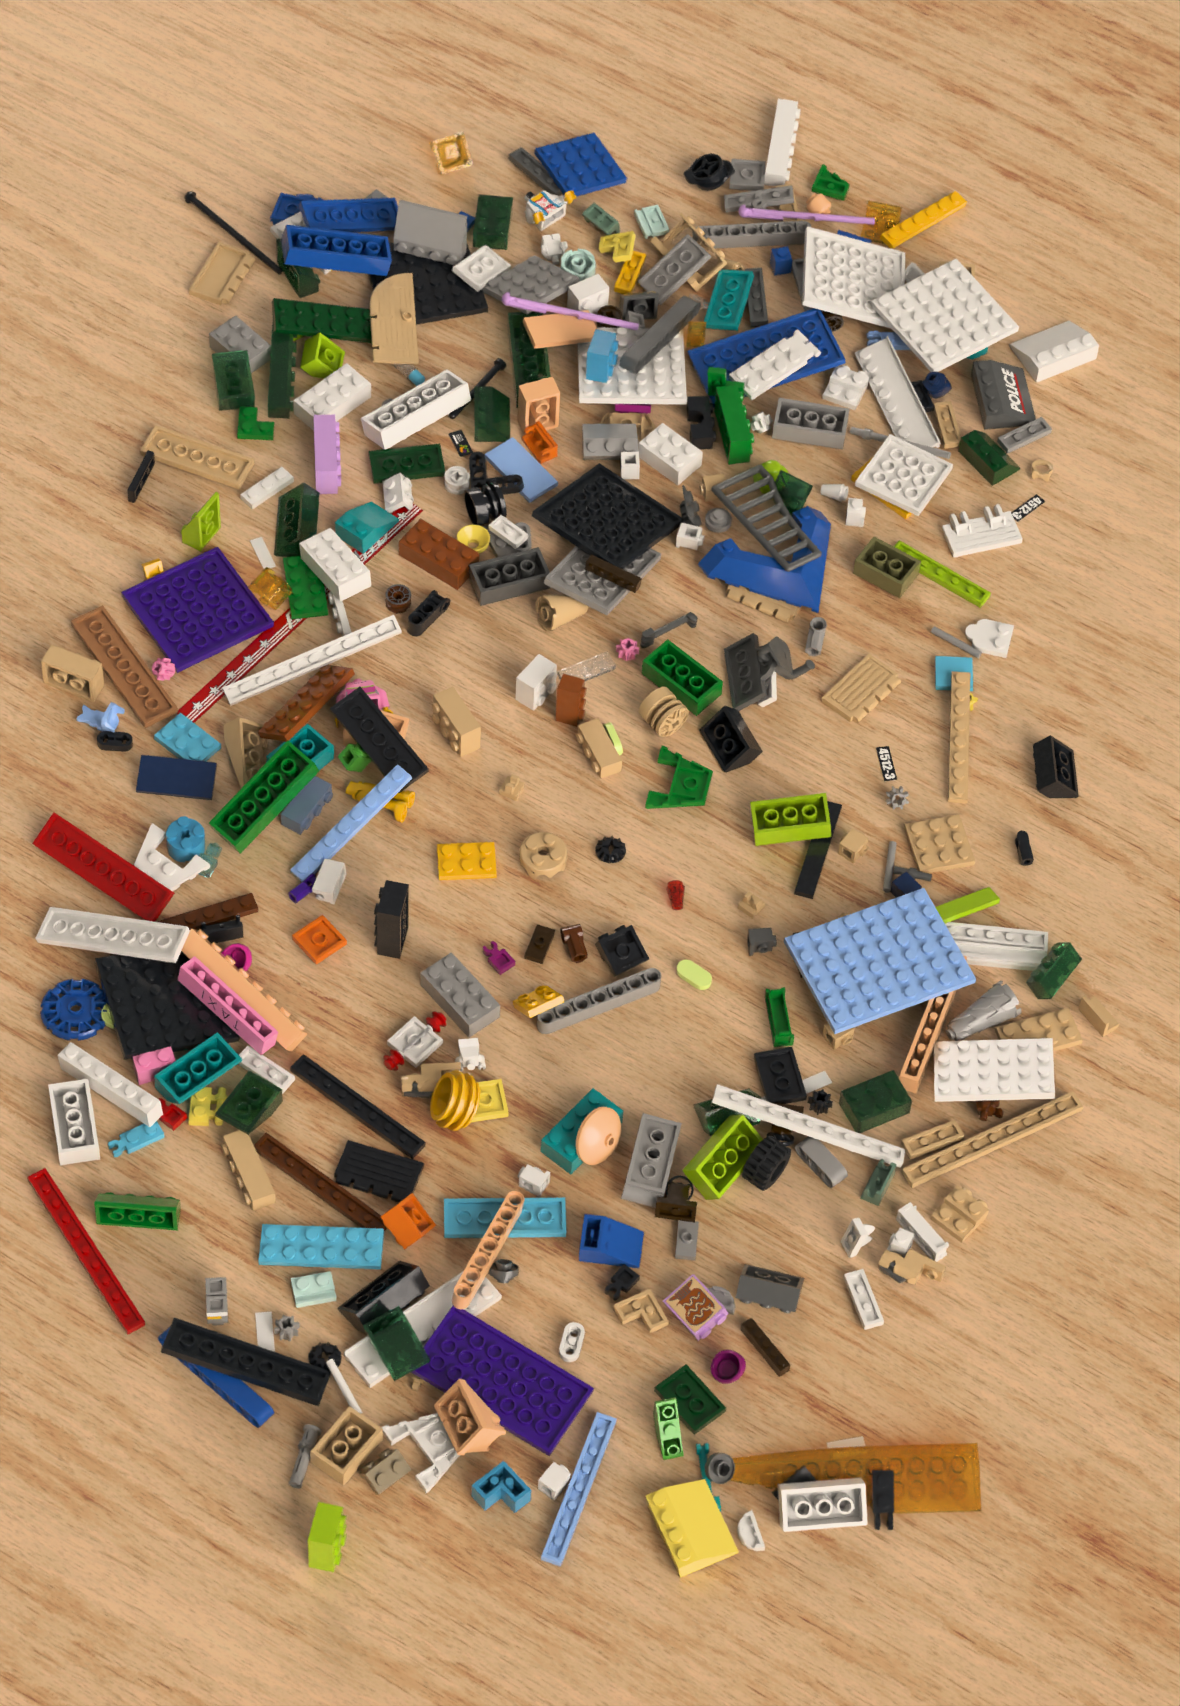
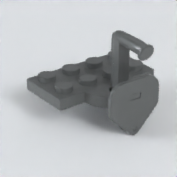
M752 633L724 649L732 707L738 711L767 697L765 680L774 671L785 679L793 680L815 668L813 661L806 660L805 664L793 670L789 647L777 636L767 644L759 646L758 636Z

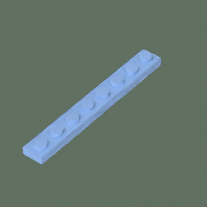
M397 764L290 869L291 873L301 882L310 874H316L320 870L324 859L330 860L412 779L411 775Z
M599 1412L596 1413L541 1555L542 1561L561 1567L616 1425L617 1418Z

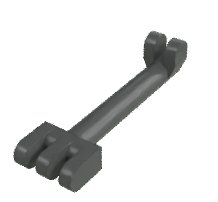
M689 612L656 630L649 628L643 631L640 646L647 648L653 645L655 638L686 622L691 628H695L698 620L697 616Z

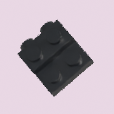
M622 925L614 930L615 933L611 935L605 933L598 937L599 941L595 943L603 961L607 962L614 977L649 960L632 925L628 927Z

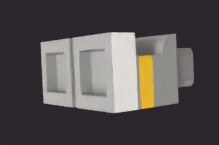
M226 1277L205 1278L207 1324L214 1326L228 1323Z

